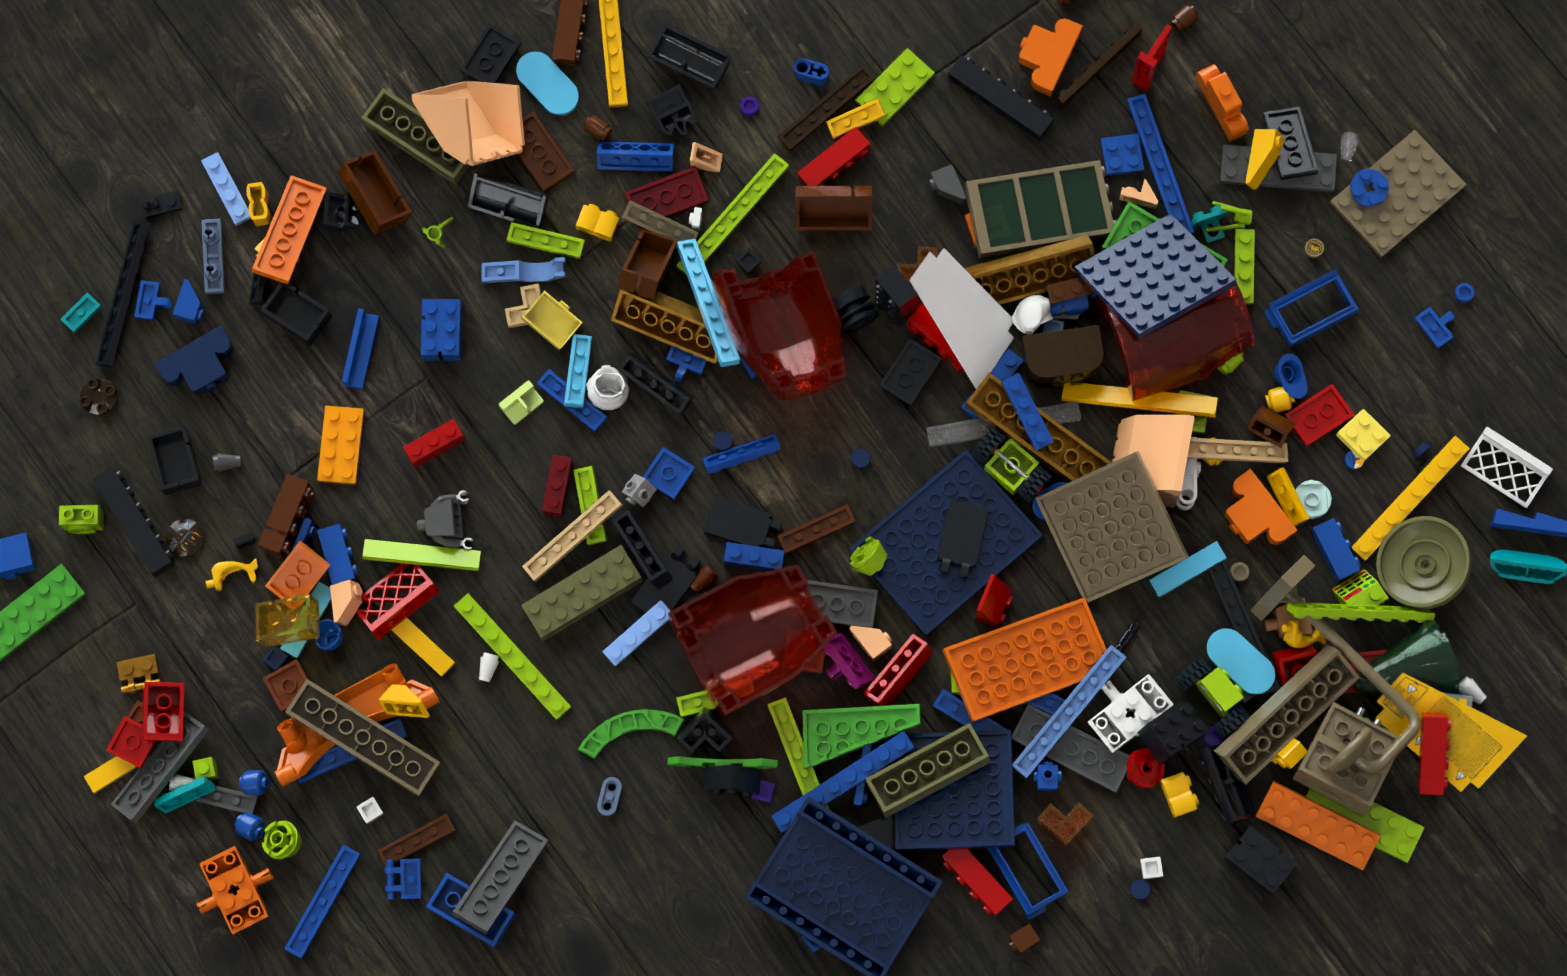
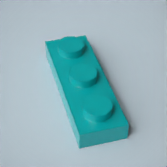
M204 776L197 778L193 782L182 785L156 798L154 801L155 807L166 814L215 791V785Z

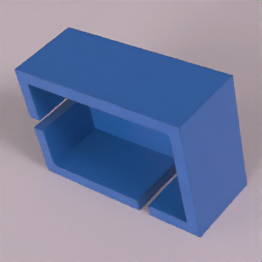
M422 299L421 357L423 361H440L438 352H442L444 361H461L463 305L460 299Z

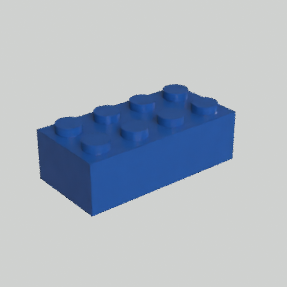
M446 872L426 907L496 949L516 914L505 907L487 935L452 915L470 886Z

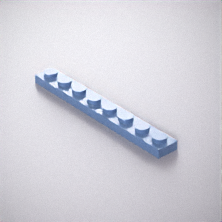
M1110 645L1012 764V767L1027 779L1121 665L1126 656Z

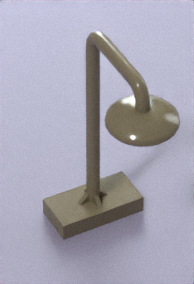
M1303 555L1250 611L1262 621L1280 603H1306L1298 595L1297 585L1315 565ZM1305 616V619L1384 694L1409 721V726L1377 760H1369L1363 755L1369 747L1372 738V729L1365 727L1327 765L1329 772L1343 771L1353 763L1364 771L1371 773L1380 772L1417 736L1421 728L1419 714L1408 701L1323 619Z

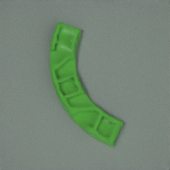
M642 709L624 712L606 720L584 739L578 750L596 759L599 753L611 741L623 734L637 730L662 731L675 737L685 719L675 714L658 710Z
M678 756L669 757L668 765L679 767L698 766L703 768L737 765L757 769H770L777 767L778 760L764 758L705 759Z

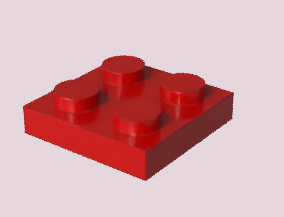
M124 716L106 751L142 769L156 741L143 740V725Z

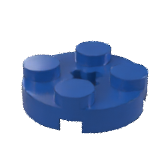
M1363 169L1351 181L1350 191L1353 196L1352 198L1358 205L1365 208L1380 205L1388 195L1389 181L1379 171ZM1370 184L1373 186L1374 191L1368 193L1366 192L1367 188L1364 186Z

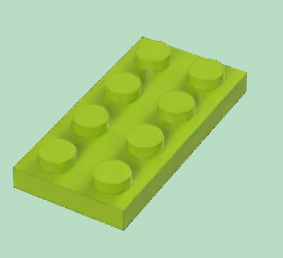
M907 48L855 102L862 106L875 99H879L886 117L877 120V122L883 127L935 75V72Z

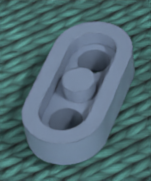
M615 777L605 779L602 784L597 808L603 816H612L617 811L622 784ZM612 784L616 786L614 791L609 790V786ZM607 803L611 804L609 810L604 809V805Z

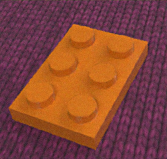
M300 541L265 587L296 610L331 565Z

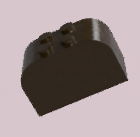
M1099 325L1022 336L1021 350L1025 374L1028 380L1037 387L1059 389L1065 383H1071V386L1081 385L1083 382L1094 379L1101 369L1104 352Z

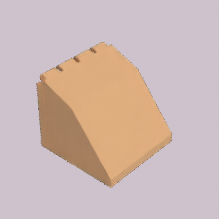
M463 81L412 94V102L443 151L463 164L474 166L522 153L523 149L521 146L525 145L519 85Z
M1134 415L1122 419L1118 425L1116 436L1118 440L1115 442L1113 453L1115 458L1112 459V462L1139 451L1164 506L1174 508L1182 490L1195 416Z

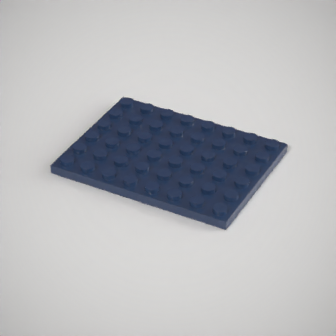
M965 450L850 547L849 550L854 553L857 547L861 548V546L867 543L865 539L868 537L880 541L887 553V558L883 568L872 576L922 633L927 636L986 586L991 574L995 576L1000 574L1042 538L1043 534L975 458ZM951 501L989 509L976 566L969 567L967 580L959 578L962 564L950 563L948 575L940 574L943 560L938 558V553Z

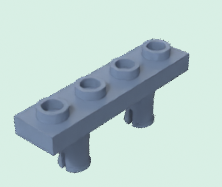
M220 218L201 220L205 294L225 293L222 220Z

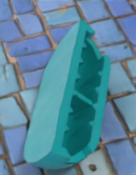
M1497 550L1490 555L1491 567L1503 578L1553 584L1555 583L1554 581L1567 575V564L1553 556L1512 550Z

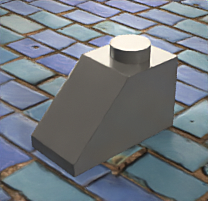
M952 164L931 172L929 183L932 190L936 189L939 196L962 205L966 204L967 197Z

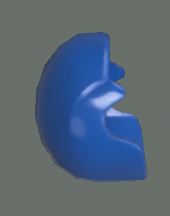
M330 619L320 621L313 630L316 645L322 650H335L342 643L343 630Z

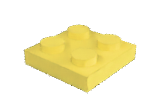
M1364 409L1336 434L1363 462L1391 436Z

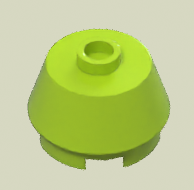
M868 537L865 539L867 543L861 546V548L857 547L850 558L852 562L849 564L854 567V571L871 576L883 568L887 553L879 540Z
M275 821L264 830L266 834L262 847L270 857L274 859L288 858L294 856L299 851L302 839L291 822Z

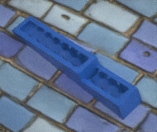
M1497 508L1490 527L1567 537V521L1538 512L1532 519Z

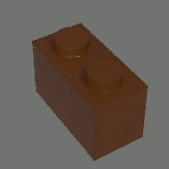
M1261 405L1254 414L1247 430L1282 448L1290 437L1296 423Z

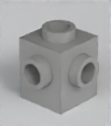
M634 474L630 481L626 483L622 493L627 497L625 500L632 506L637 504L644 507L657 489L645 478Z

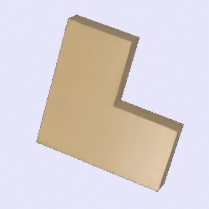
M539 283L520 287L523 305L505 309L508 328L528 325L521 318L541 295Z

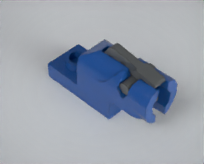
M1097 294L1052 304L1050 312L1054 320H1078L1081 314L1088 312V297L1091 299L1100 297Z

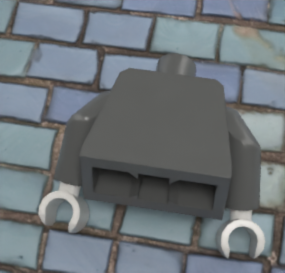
M462 490L458 495L448 494L439 496L430 507L424 510L425 519L417 521L418 530L426 531L427 536L432 537L436 543L445 547L459 548L462 546L463 549L471 550L472 547H466L464 544L466 541L472 542L471 538L460 540V538H463L460 504H467L469 502V499H461V496L467 495V492Z

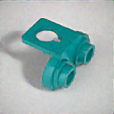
M1221 205L1212 207L1210 209L1211 212L1208 214L1200 211L1192 215V226L1201 227L1207 243L1225 237L1223 230H1219L1218 235L1215 237L1210 236L1206 232L1209 224H1212L1213 227L1221 226L1219 219L1228 215V211L1222 210Z

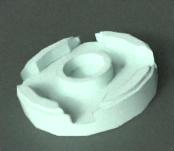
M1309 480L1297 486L1296 492L1310 519L1320 518L1326 514L1331 506L1332 498L1329 489L1323 483Z

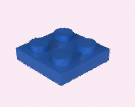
M1139 134L1101 138L1106 177L1144 172Z
M662 447L643 478L649 481L657 490L675 500L694 472L695 467Z

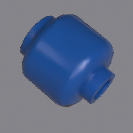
M247 770L239 779V787L246 795H263L270 786V779L263 770Z
M251 812L240 814L235 821L236 833L248 841H254L264 834V821Z

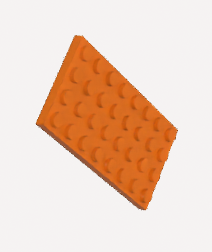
M1084 597L946 647L942 651L972 722L1080 683L1107 649Z

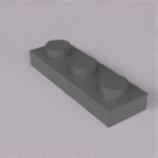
M215 785V791L196 799V801L243 814L246 812L254 814L259 797Z

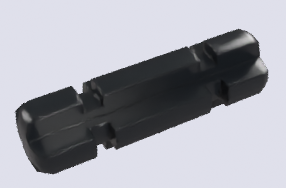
M1132 621L1128 626V630H1125L1118 640V644L1114 647L1123 653L1124 648L1129 645L1135 636L1134 633H1137L1140 629V625Z

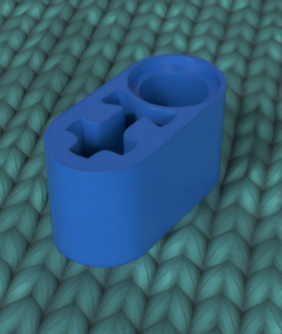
M804 58L798 59L794 63V75L798 80L819 86L825 85L828 82L829 69L825 64ZM806 67L807 71L799 72L798 68Z

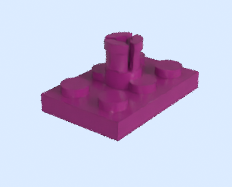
M842 632L825 638L820 643L823 646L824 652L835 662L827 669V674L830 678L833 677L834 681H838L841 676L845 675L848 684L856 690L872 683L876 679Z

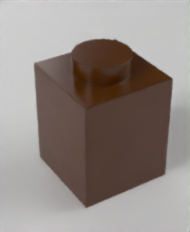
M1029 923L1009 936L1010 942L1008 944L1014 953L1018 951L1020 955L1040 942V938Z

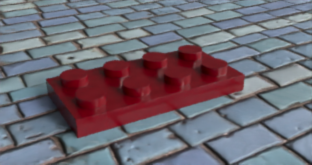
M695 166L625 192L627 202L631 200L667 218L709 202Z

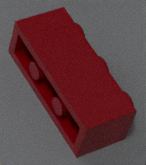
M552 455L542 506L543 515L563 518L573 467L571 457Z

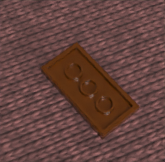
M533 111L522 118L525 145L521 146L523 149L522 153L517 155L543 193L573 175L575 170Z

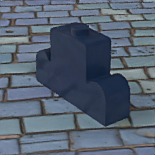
M219 326L154 364L168 385H179L184 377L192 392L199 396L207 390L212 391L216 389L218 384L228 379V374L218 358H225L231 355L233 345L222 326Z

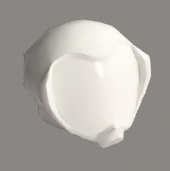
M1032 295L1023 299L1012 316L1013 324L1021 332L1027 335L1033 334L1040 324L1053 319L1050 312L1051 303L1049 299L1041 295Z
M610 365L601 366V369H598L586 384L588 398L594 406L602 410H614L621 407L627 401L630 390L625 375Z

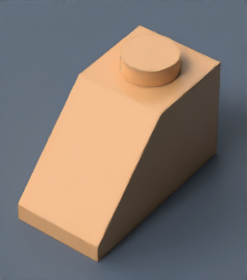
M352 580L330 586L334 622L344 627L348 626L362 603V588L360 584Z
M851 626L849 628V632L873 662L892 648L890 643L892 639L886 632L882 633L880 629Z

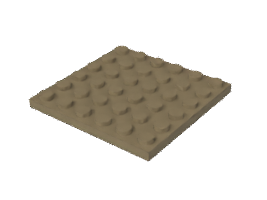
M1139 451L1035 498L1082 598L1085 597L1087 603L1189 558Z

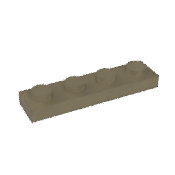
M629 200L622 215V218L647 230L678 241L696 239L699 233Z

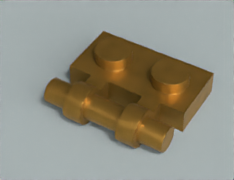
M155 654L117 662L120 681H128L127 686L121 687L122 694H135L137 691L143 690L144 682L135 684V679L145 677V682H161L160 679H152V675L159 674Z

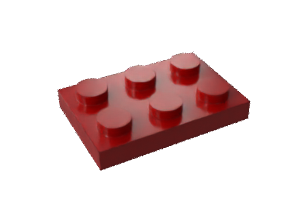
M1331 384L1286 413L1284 417L1296 423L1293 430L1305 447H1308L1354 417V413L1335 386Z

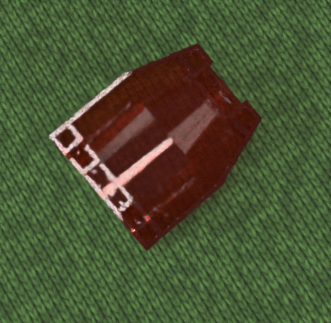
M815 252L798 255L786 267L769 270L762 277L740 281L735 267L718 270L713 275L711 285L738 355L777 399L793 400L827 389L846 378L844 356L841 355V345L843 344V339L840 338L841 320Z
M1238 284L1141 339L1129 329L1098 295H1095L1094 302L1100 318L1106 317L1107 322L1110 321L1120 346V356L1127 372L1126 385L1132 401L1204 379L1215 369L1225 365V362L1238 356L1254 344L1250 316Z
M799 565L778 568L768 572H756V574L744 576L738 575L668 612L671 626L687 661L710 701L723 717L794 680L837 633L829 617L823 616L807 588L808 581Z

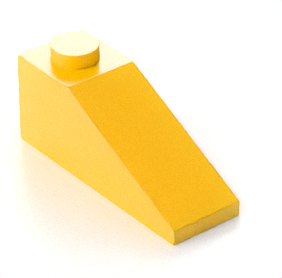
M1255 129L1245 182L1252 190L1258 188L1280 155L1284 139L1276 129Z
M392 684L378 699L387 715L428 718L430 716L423 702L406 685Z

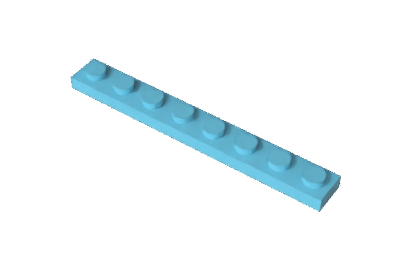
M696 239L678 241L676 247L720 367L739 364L740 357Z

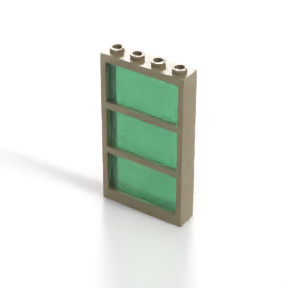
M1100 160L966 181L964 189L979 259L1026 252L1088 235L1091 241L1107 239L1116 224V220L1112 218L1113 205L1108 200L1109 186L1105 184V168L1101 166Z

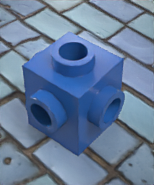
M1042 762V765H1038L1037 770L1033 771V782H1037V791H1057L1058 782H1061L1062 777L1061 770H1058V765H1053V762ZM1048 774L1050 778H1046L1044 775Z

